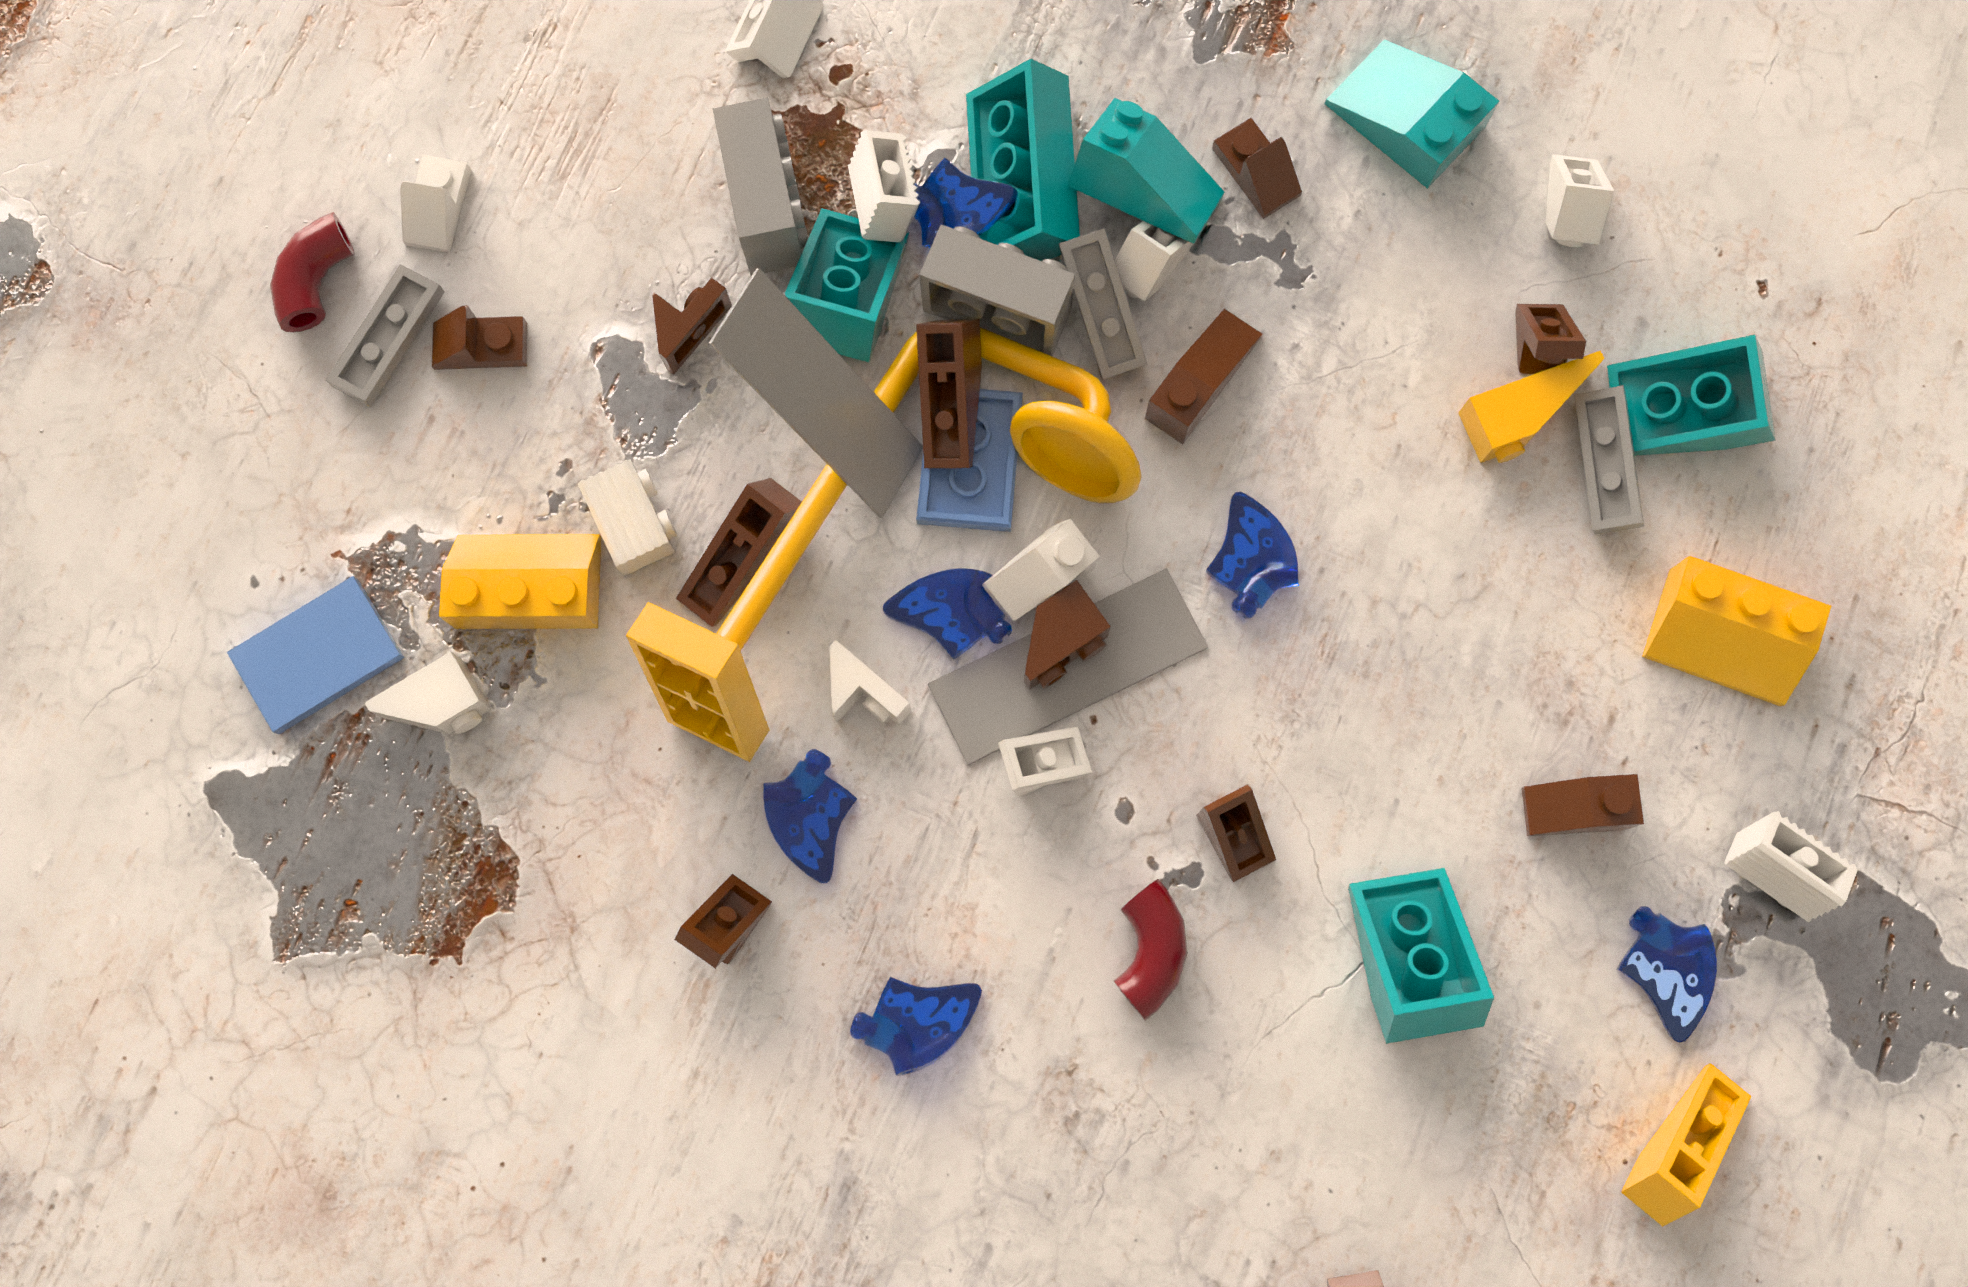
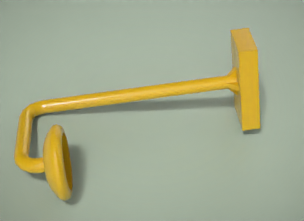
M980 327L981 357L983 359L1071 394L1079 399L1082 404L1081 408L1057 401H1037L1022 406L1011 419L1010 434L1013 446L1027 466L1052 485L1086 501L1116 503L1131 497L1138 490L1141 481L1140 464L1130 444L1108 423L1111 414L1109 394L1100 380L1080 367ZM917 332L905 342L874 390V393L892 413L895 412L919 374ZM827 464L717 633H713L648 602L626 634L628 642L667 722L748 762L751 761L770 729L741 650L847 486Z

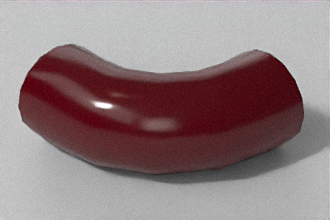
M334 212L318 218L295 233L277 257L270 289L275 316L281 330L285 332H302L319 325L325 319L326 313L319 293L322 278L332 266L355 255L352 243Z
M1159 879L1144 888L1121 908V912L1130 921L1136 933L1138 948L1132 964L1114 980V983L1145 1021L1159 1010L1177 988L1188 954L1184 919L1168 889Z

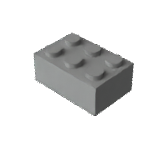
M768 97L712 108L738 237L750 275L752 276L756 268H760L764 273L796 267L802 254L801 248L805 247L808 235L782 115H772Z
M940 225L919 274L924 312L946 320L980 319L981 328L1053 356L1072 309L1075 273L1069 272L1068 268L1060 262L1051 259L1039 261L1028 257L1014 245L990 243L980 239L978 234L965 227L958 226L952 229Z

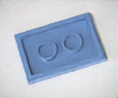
M980 389L973 465L971 468H924L923 455L916 518L917 524L1011 532L1018 453L1013 446L1010 425L1012 417L1022 407L1023 392Z
M354 576L227 652L270 729L278 735L405 658L361 583Z

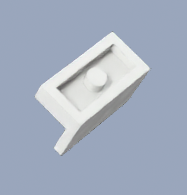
M750 0L725 52L738 63L759 59L781 78L790 77L824 7L823 1Z

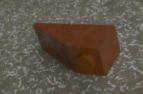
M1224 308L1175 364L1148 402L1145 419L1183 445L1263 334Z
M980 319L933 320L916 324L924 468H971L973 465L982 371Z
M772 478L748 483L676 599L711 627L716 626L742 595L802 501Z

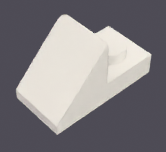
M422 155L416 181L401 182L402 236L405 246L450 254L472 172L467 162Z
M835 640L829 647L832 714L835 721L841 720L857 700L864 695L866 699L862 705L877 719L884 723L890 717L895 723L900 725L911 712L910 703Z
M1078 727L1005 739L998 742L1012 790L1019 796L1045 785L1079 779L1092 773Z

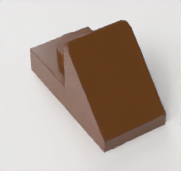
M1249 118L1214 140L1212 150L1263 219L1301 196L1302 190L1286 142L1282 137L1270 143L1254 120Z
M712 277L703 288L697 287L690 293L685 301L682 312L653 292L658 352L666 369L674 375L732 307L726 288Z
M1563 304L1516 305L1517 362L1520 373L1536 374L1567 363L1568 359H1583L1586 340Z
M465 305L433 322L432 368L434 370L527 367V322L523 316L476 318L469 306Z
M732 874L680 927L674 940L715 969L721 962L729 964L764 916L772 901Z

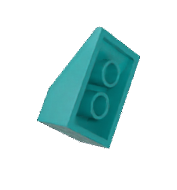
M1384 39L1325 100L1324 104L1428 189L1486 128L1500 101L1466 73Z
M1117 98L1112 100L1083 138L1068 183L1069 187L1193 244H1195L1225 193L1155 115L1144 111L1134 102L1121 101Z
M821 208L785 291V295L839 355L869 363L883 326L908 242L909 232L906 233L901 242L866 240L862 237L858 218Z
M1755 334L1607 365L1610 388L1623 385L1626 392L1634 456L1727 450L1776 441L1763 351Z
M1445 868L1350 883L1348 890L1370 996L1386 1044L1484 1027L1494 995Z

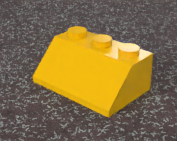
M600 534L457 535L442 567L439 617L454 629H598L602 536Z
M1688 556L1669 569L1642 657L1781 707L1786 704L1819 651L1832 606L1707 561Z

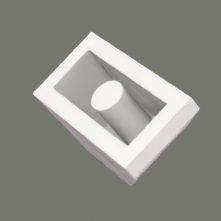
M1552 154L1545 223L1552 239H1555L1561 245L1568 247H1582L1584 243L1599 245L1614 190L1598 160Z
M1145 221L1132 228L1115 259L1125 295L1132 298H1140L1143 301L1150 298L1161 289L1193 243Z
M1069 518L1048 528L984 582L982 586L1010 622H1014L1065 587L1100 556Z
M452 652L364 702L369 711L384 719L446 734H451L454 731L456 734H460L474 728L482 721L481 715L491 710L466 663Z

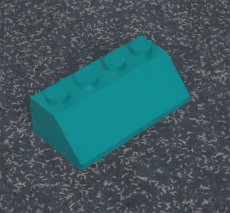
M1030 58L966 94L971 179L980 183L1007 186L1016 190L1014 200L995 222L981 224L982 215L977 211H973L974 232L979 235L980 239L996 245L999 243L1014 245L1022 250L1024 255L1043 261L1044 259H1053L1062 255L1059 243L1079 237L1080 229L1077 190L1068 186L1075 165L1069 76Z

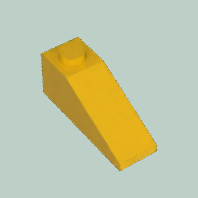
M1601 350L1586 355L1583 359L1569 361L1470 397L1458 414L1480 463L1493 458H1497L1498 463H1503L1522 455L1525 452L1524 446L1605 359Z
M1711 1063L1704 1066L1640 1153L1621 1193L1662 1227L1699 1209L1751 1099V1095Z

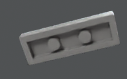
M1105 228L1059 243L1065 266L1069 272L1075 273L1073 291L1101 378L1104 380L1148 365Z
M400 264L329 373L326 381L335 389L372 407L445 293L442 287Z
M1624 386L1575 394L1592 531L1596 535L1644 527Z

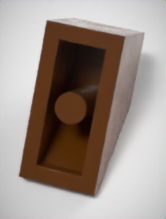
M1638 774L1584 777L1522 787L1527 836L1624 831L1644 824Z

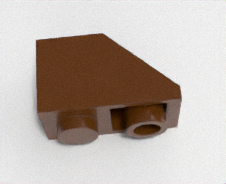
M1075 580L1036 608L1024 675V683L1029 690L1038 684H1041L1043 689L1053 685L1067 673L1064 668L1067 664L1079 656L1085 662L1107 646L1104 639L1108 637L1111 626L1078 580Z

